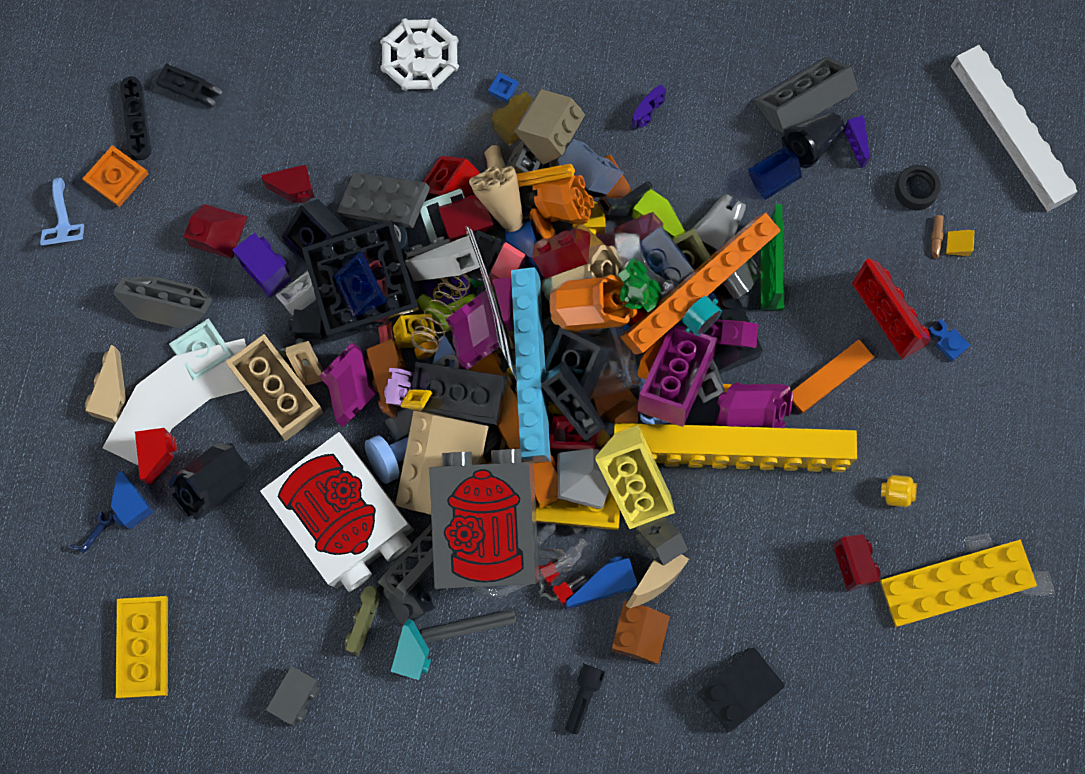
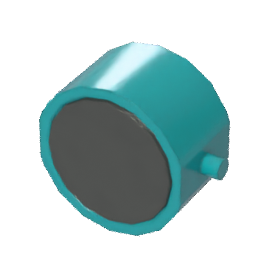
M704 296L689 308L682 318V322L688 327L686 332L692 331L696 336H699L714 324L722 312L716 305L718 303L717 299L712 301L708 296Z

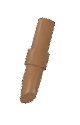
M942 215L935 216L931 236V254L936 259L940 255L941 242L943 241L944 216Z

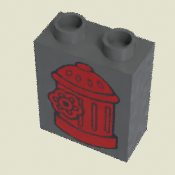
M521 449L492 450V464L472 465V452L442 453V467H429L435 589L536 584L540 581L534 463L522 462Z

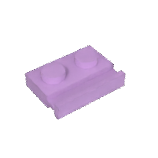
M389 368V372H392V379H388V384L384 390L386 403L401 406L407 392L412 388L414 373L398 368Z

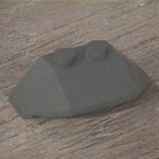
M155 276L135 277L132 279L130 277H122L113 291L114 296L136 318L179 329L204 317L212 303V298L207 296L199 287Z

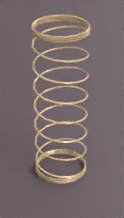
M464 273V274H461V275L464 276V277L468 280V282H469V286H468L467 288H466V286H465V288H458V287H456V286L450 284V283L447 281L446 277H443L445 282H444V283H440V284H445V285H447L448 287H450V288H452V289H454V290H457V291H458V290H459V291H464V290H466V291H465V294L460 297V298H461L460 304H461V303H462V297H464V296L466 295L467 290H468L469 287L471 286V281H470L469 277H468L465 273ZM457 305V306H447V307H448V308H449V307H457V310H458V306H459V305ZM441 312L438 313V314H440V315H443L444 317H445V316H451V315H444V314H442ZM435 320L432 321V322L437 323V324H439V325H440V324H448V323H438V322L435 321ZM448 324V328H447L445 331H444V329H443V332H434V331H432L431 329H429V328H427V327H424V328L427 329V330H429V331H431V332H433L436 336H437L436 333H443V332H444V335H443V337H442V339H443L444 336H445V332L449 329V324ZM423 325L417 326L411 336L412 343L424 352H436L440 346L439 337L437 341L434 336L427 332L416 331L418 327H424ZM417 334L420 336L419 334H423L432 338L434 341L431 342H436L437 348L433 350L422 348L414 341L413 335Z

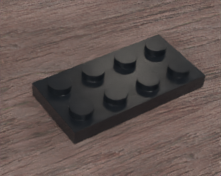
M415 362L411 390H431L432 394L421 410L422 412L500 425L507 376Z

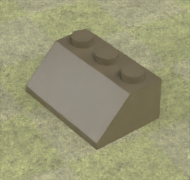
M541 89L537 92L514 132L543 165L563 155L585 114L571 97Z

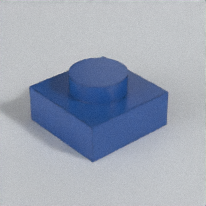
M499 72L488 93L509 103L519 86V82Z

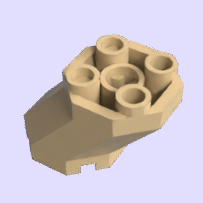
M594 245L589 248L588 264L543 279L541 289L550 303L551 291L565 281L601 278L609 274L618 276V267H622V260L614 246Z

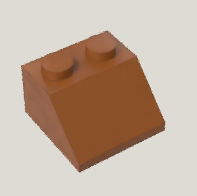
M624 601L611 652L658 664L670 616L643 605L629 608L626 606L628 601Z

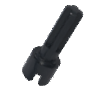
M583 663L577 679L580 688L565 727L567 732L576 735L579 733L593 692L600 690L606 671Z

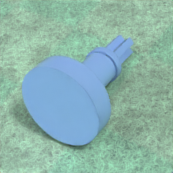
M379 435L365 441V451L369 463L383 483L387 484L399 478L397 463L405 458L408 437L391 445H388Z

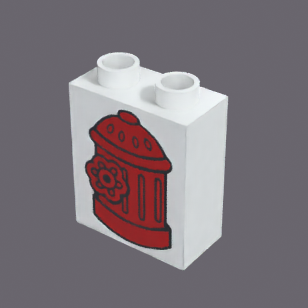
M340 432L260 491L327 584L336 589L342 585L345 586L348 592L356 589L371 577L372 573L367 567L382 554L388 562L392 561L411 546L406 536L413 532L414 529Z

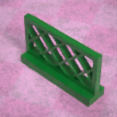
M775 204L770 218L781 231L760 249V311L784 310V222L782 219V204Z

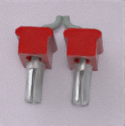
M570 555L557 564H553L551 561L545 566L541 565L539 568V573L542 576L539 581L541 587L540 591H538L541 597L546 596L552 601L558 600L563 606L573 596L575 590L588 582L585 576L582 575L568 585L564 582L559 586H554L553 594L555 597L548 593H543V580L547 585H552V581L559 577L560 572L574 563Z

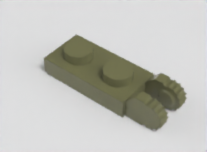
M370 585L364 588L360 596L363 602L361 609L358 608L353 618L355 625L352 632L349 631L345 639V650L356 656L361 653L380 599L378 590Z

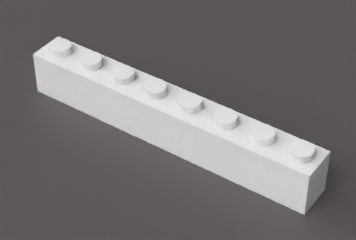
M977 45L956 56L951 65L952 69L1047 212L1071 200L1077 193L1074 181L1068 178L1061 162L1056 160L1052 154L1049 144L1043 141L1038 133L1037 126L1031 123L1024 107L1019 105L1015 99L1012 89L1007 87L1002 80L1000 71L995 69L990 62L987 52L983 51L980 45Z

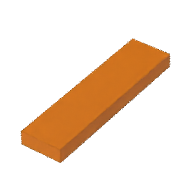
M857 340L792 391L793 405L803 414L870 362L874 356L860 340Z

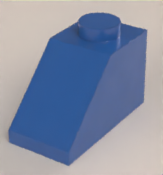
M122 470L118 472L111 502V508L115 512L112 516L120 527L124 525L132 529L154 512L129 477Z

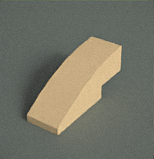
M681 554L666 565H662L654 560L626 606L632 608L644 604L664 592L675 581L689 559Z

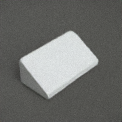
M308 271L276 295L292 316L294 315V309L303 310L316 300Z

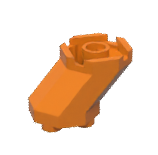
M581 175L532 185L533 190L537 189L538 196H534V202L543 219H549L550 222L560 220L576 225L588 222L591 215L590 209L594 208V201L592 196L588 195L584 179Z
M611 274L601 278L565 281L550 293L551 320L562 329L576 333L587 329L620 327L630 321L629 319L637 314V309L627 308L625 300L621 302L620 290L623 286V281L620 277Z

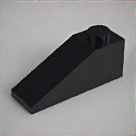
M561 362L544 374L541 382L542 388L585 441L605 428L578 379L564 362Z

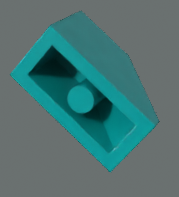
M408 619L403 625L391 672L419 680L423 673H428L431 659H428L430 650L413 620Z

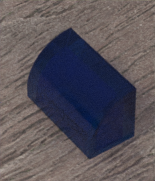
M786 147L748 169L755 188L765 200L802 178L798 157Z

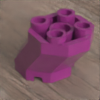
M487 290L446 319L452 330L457 360L466 370L500 346Z
M351 343L320 375L322 381L329 387L335 420L342 427L377 393L370 385L364 353L354 343Z
M735 382L727 389L726 393L722 392L718 400L720 413L716 420V426L784 428L786 422H782L784 415L788 417L790 415L793 392L789 391L791 389L790 386L783 384H741Z

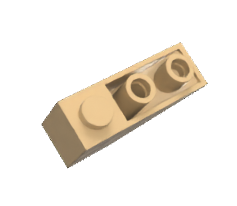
M111 345L109 351H106L103 356L101 372L95 376V387L92 395L90 394L86 399L85 411L93 417L116 423L126 405L121 355L117 348Z

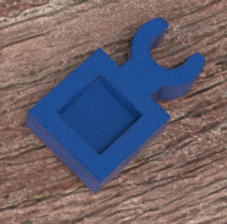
M939 319L936 324L940 327V331L934 330L932 326L928 331L931 337L940 340L936 346L952 362L968 349L970 344L955 328L949 332L946 323Z

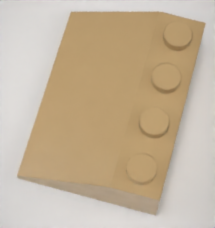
M414 411L395 506L431 514L429 467H442V453L472 452V465H481L488 426L434 413Z

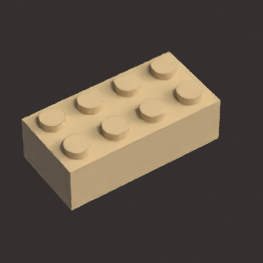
M265 334L226 361L230 370L285 441L323 414L320 405Z

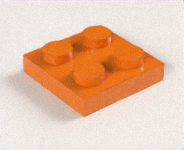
M112 145L83 177V180L116 206L120 207L149 173Z

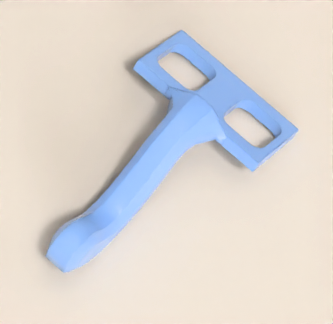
M55 178L52 183V195L58 224L55 228L42 230L41 245L83 239L84 224H69L63 198L65 183L62 178ZM80 229V234L67 236L69 231ZM57 233L56 238L44 240L45 235Z

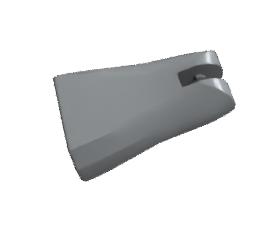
M726 193L717 200L706 215L693 227L704 246L708 245L707 251L710 257L735 235L746 209V205L738 200L735 206L729 210L728 207L733 197Z

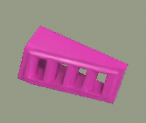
M494 279V287L502 320L509 331H514L512 279Z

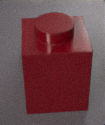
M306 164L261 175L263 183L268 190L292 203H305L311 198H315Z

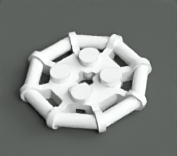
M404 18L386 37H382L380 41L382 44V65L380 69L398 83L404 91L408 89H433L435 91L447 77L459 68L457 64V43L459 40L457 36H453L439 24L436 18L429 20H407ZM411 29H428L426 33L422 31L412 33ZM406 31L408 36L399 44L395 43L394 41ZM435 31V32H436L438 35H440L445 41L439 43V42L432 36V35H433V32ZM391 49L397 51V60L391 62ZM448 49V61L442 59V51ZM416 52H424V58L418 57L416 59ZM440 67L444 68L435 77L432 76V74L435 71H437ZM401 68L407 74V77L404 78L395 69ZM421 75H423V77H427V79H428V80H413V78H417V76H421Z

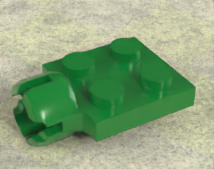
M634 258L627 261L618 274L623 281L620 299L621 302L624 300L627 302L625 304L627 308L640 309L643 306L649 312L656 307L662 296L661 287L654 279L651 280L648 277L645 266Z

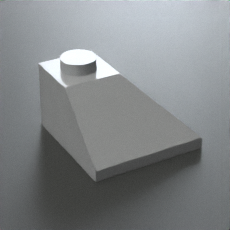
M583 449L562 452L557 455V498L598 509L603 507L610 488L595 459V456L601 450Z

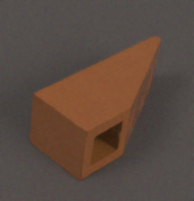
M393 339L366 349L369 357L366 359L369 370L374 374L375 379H372V383L381 398L378 400L379 407L383 413L388 414L394 419L397 417L399 406L386 403L384 390L388 384V379H392V372H389V368L406 370V364L400 346Z

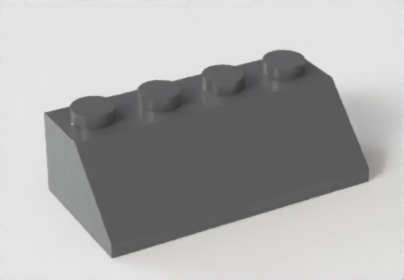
M826 57L754 100L772 127L785 134L784 130L788 127L813 119L820 112L832 108L835 103L849 98L852 93L858 90L851 66Z

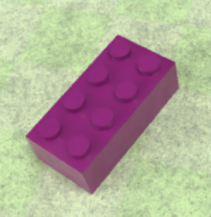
M675 324L669 329L639 394L637 411L683 427L714 357L717 338L703 333L696 336L692 331L686 332L687 328Z

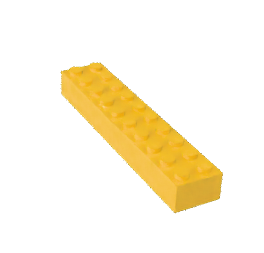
M614 423L612 433L613 437L615 433L639 425L655 462L665 463L666 467H678L679 464H688V467L691 468L712 465V468L723 469L727 465H733L737 469H750V466H760L761 470H773L774 467H784L786 471L807 468L808 471L818 472L822 471V468H828L832 472H845L857 460V430L684 425L681 427L667 424Z

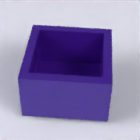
M254 232L235 247L233 252L241 267L270 298L291 281L288 275L290 270L285 265L287 263L279 253L275 254L270 243L263 236L259 238Z

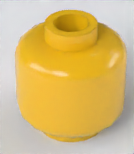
M891 475L887 483L882 482L881 496L886 497L888 505L909 507L911 502L916 501L917 483H913L911 477Z

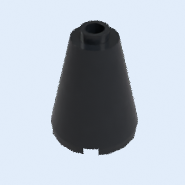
M830 112L788 127L784 130L785 134L781 139L785 153L790 160L794 158L799 163L796 165L799 167H812L843 131V119L838 114Z

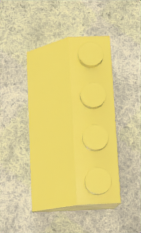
M639 425L615 433L595 456V459L629 529L675 513L670 492Z

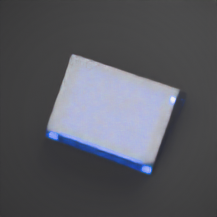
M358 252L334 275L353 317L387 302L363 252Z

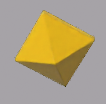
M409 390L401 403V407L421 411L432 394L431 390Z

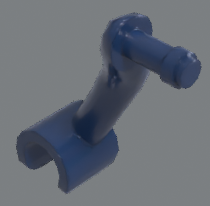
M100 512L98 514V525L82 546L72 544L70 545V550H79L81 553H85L105 526H110L115 522L112 516L113 513H110L109 519L104 521V512Z

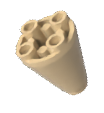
M491 166L485 170V175L473 180L470 185L476 197L507 232H514L523 226L517 174L513 166L500 169L498 166Z

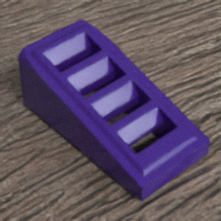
M861 115L849 119L843 131L859 166L864 168L870 159L865 118Z

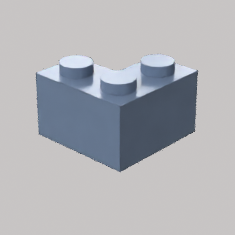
M573 139L563 155L557 160L561 165L572 164L575 169L574 175H581L583 177L586 191L591 190L596 194H608L624 174L609 159L598 156L584 142Z

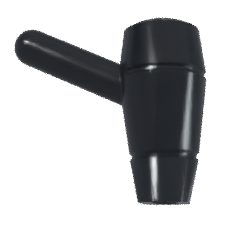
M646 181L624 197H601L597 204L604 214L620 218L629 217L633 214V208L635 207L633 201L651 190L652 183Z

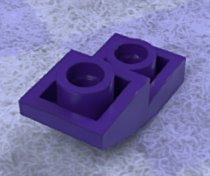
M662 84L654 88L639 104L632 118L631 127L633 130L648 125L652 120L653 108L657 109L664 103L666 89Z

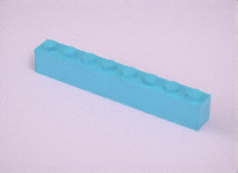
M535 267L511 270L521 458L525 462H549L551 459L547 393L541 386L546 370L540 276Z

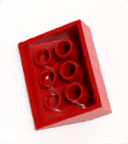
M870 258L865 260L852 285L903 360L929 343L931 340L929 331L917 320L915 310L907 305L903 292L899 287H895L891 281L889 271L875 260Z

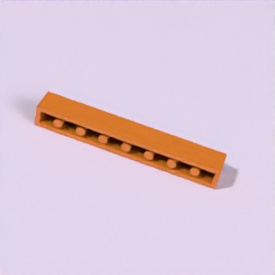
M767 213L756 216L658 302L655 308L647 312L620 336L621 339L635 355L644 353L679 322L694 303L702 297L708 296L781 230Z
M491 352L468 370L507 376L500 425H495L508 449H520L517 392L513 393L510 387L513 384L508 373H502L499 367L502 363L498 354ZM551 454V461L534 463L535 500L540 509L560 500V498H557V473L554 469L557 465Z

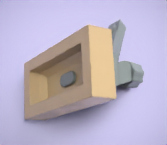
M298 338L295 345L278 351L282 357L289 359L304 386L322 381L320 375L324 371L309 341L306 342L303 338Z

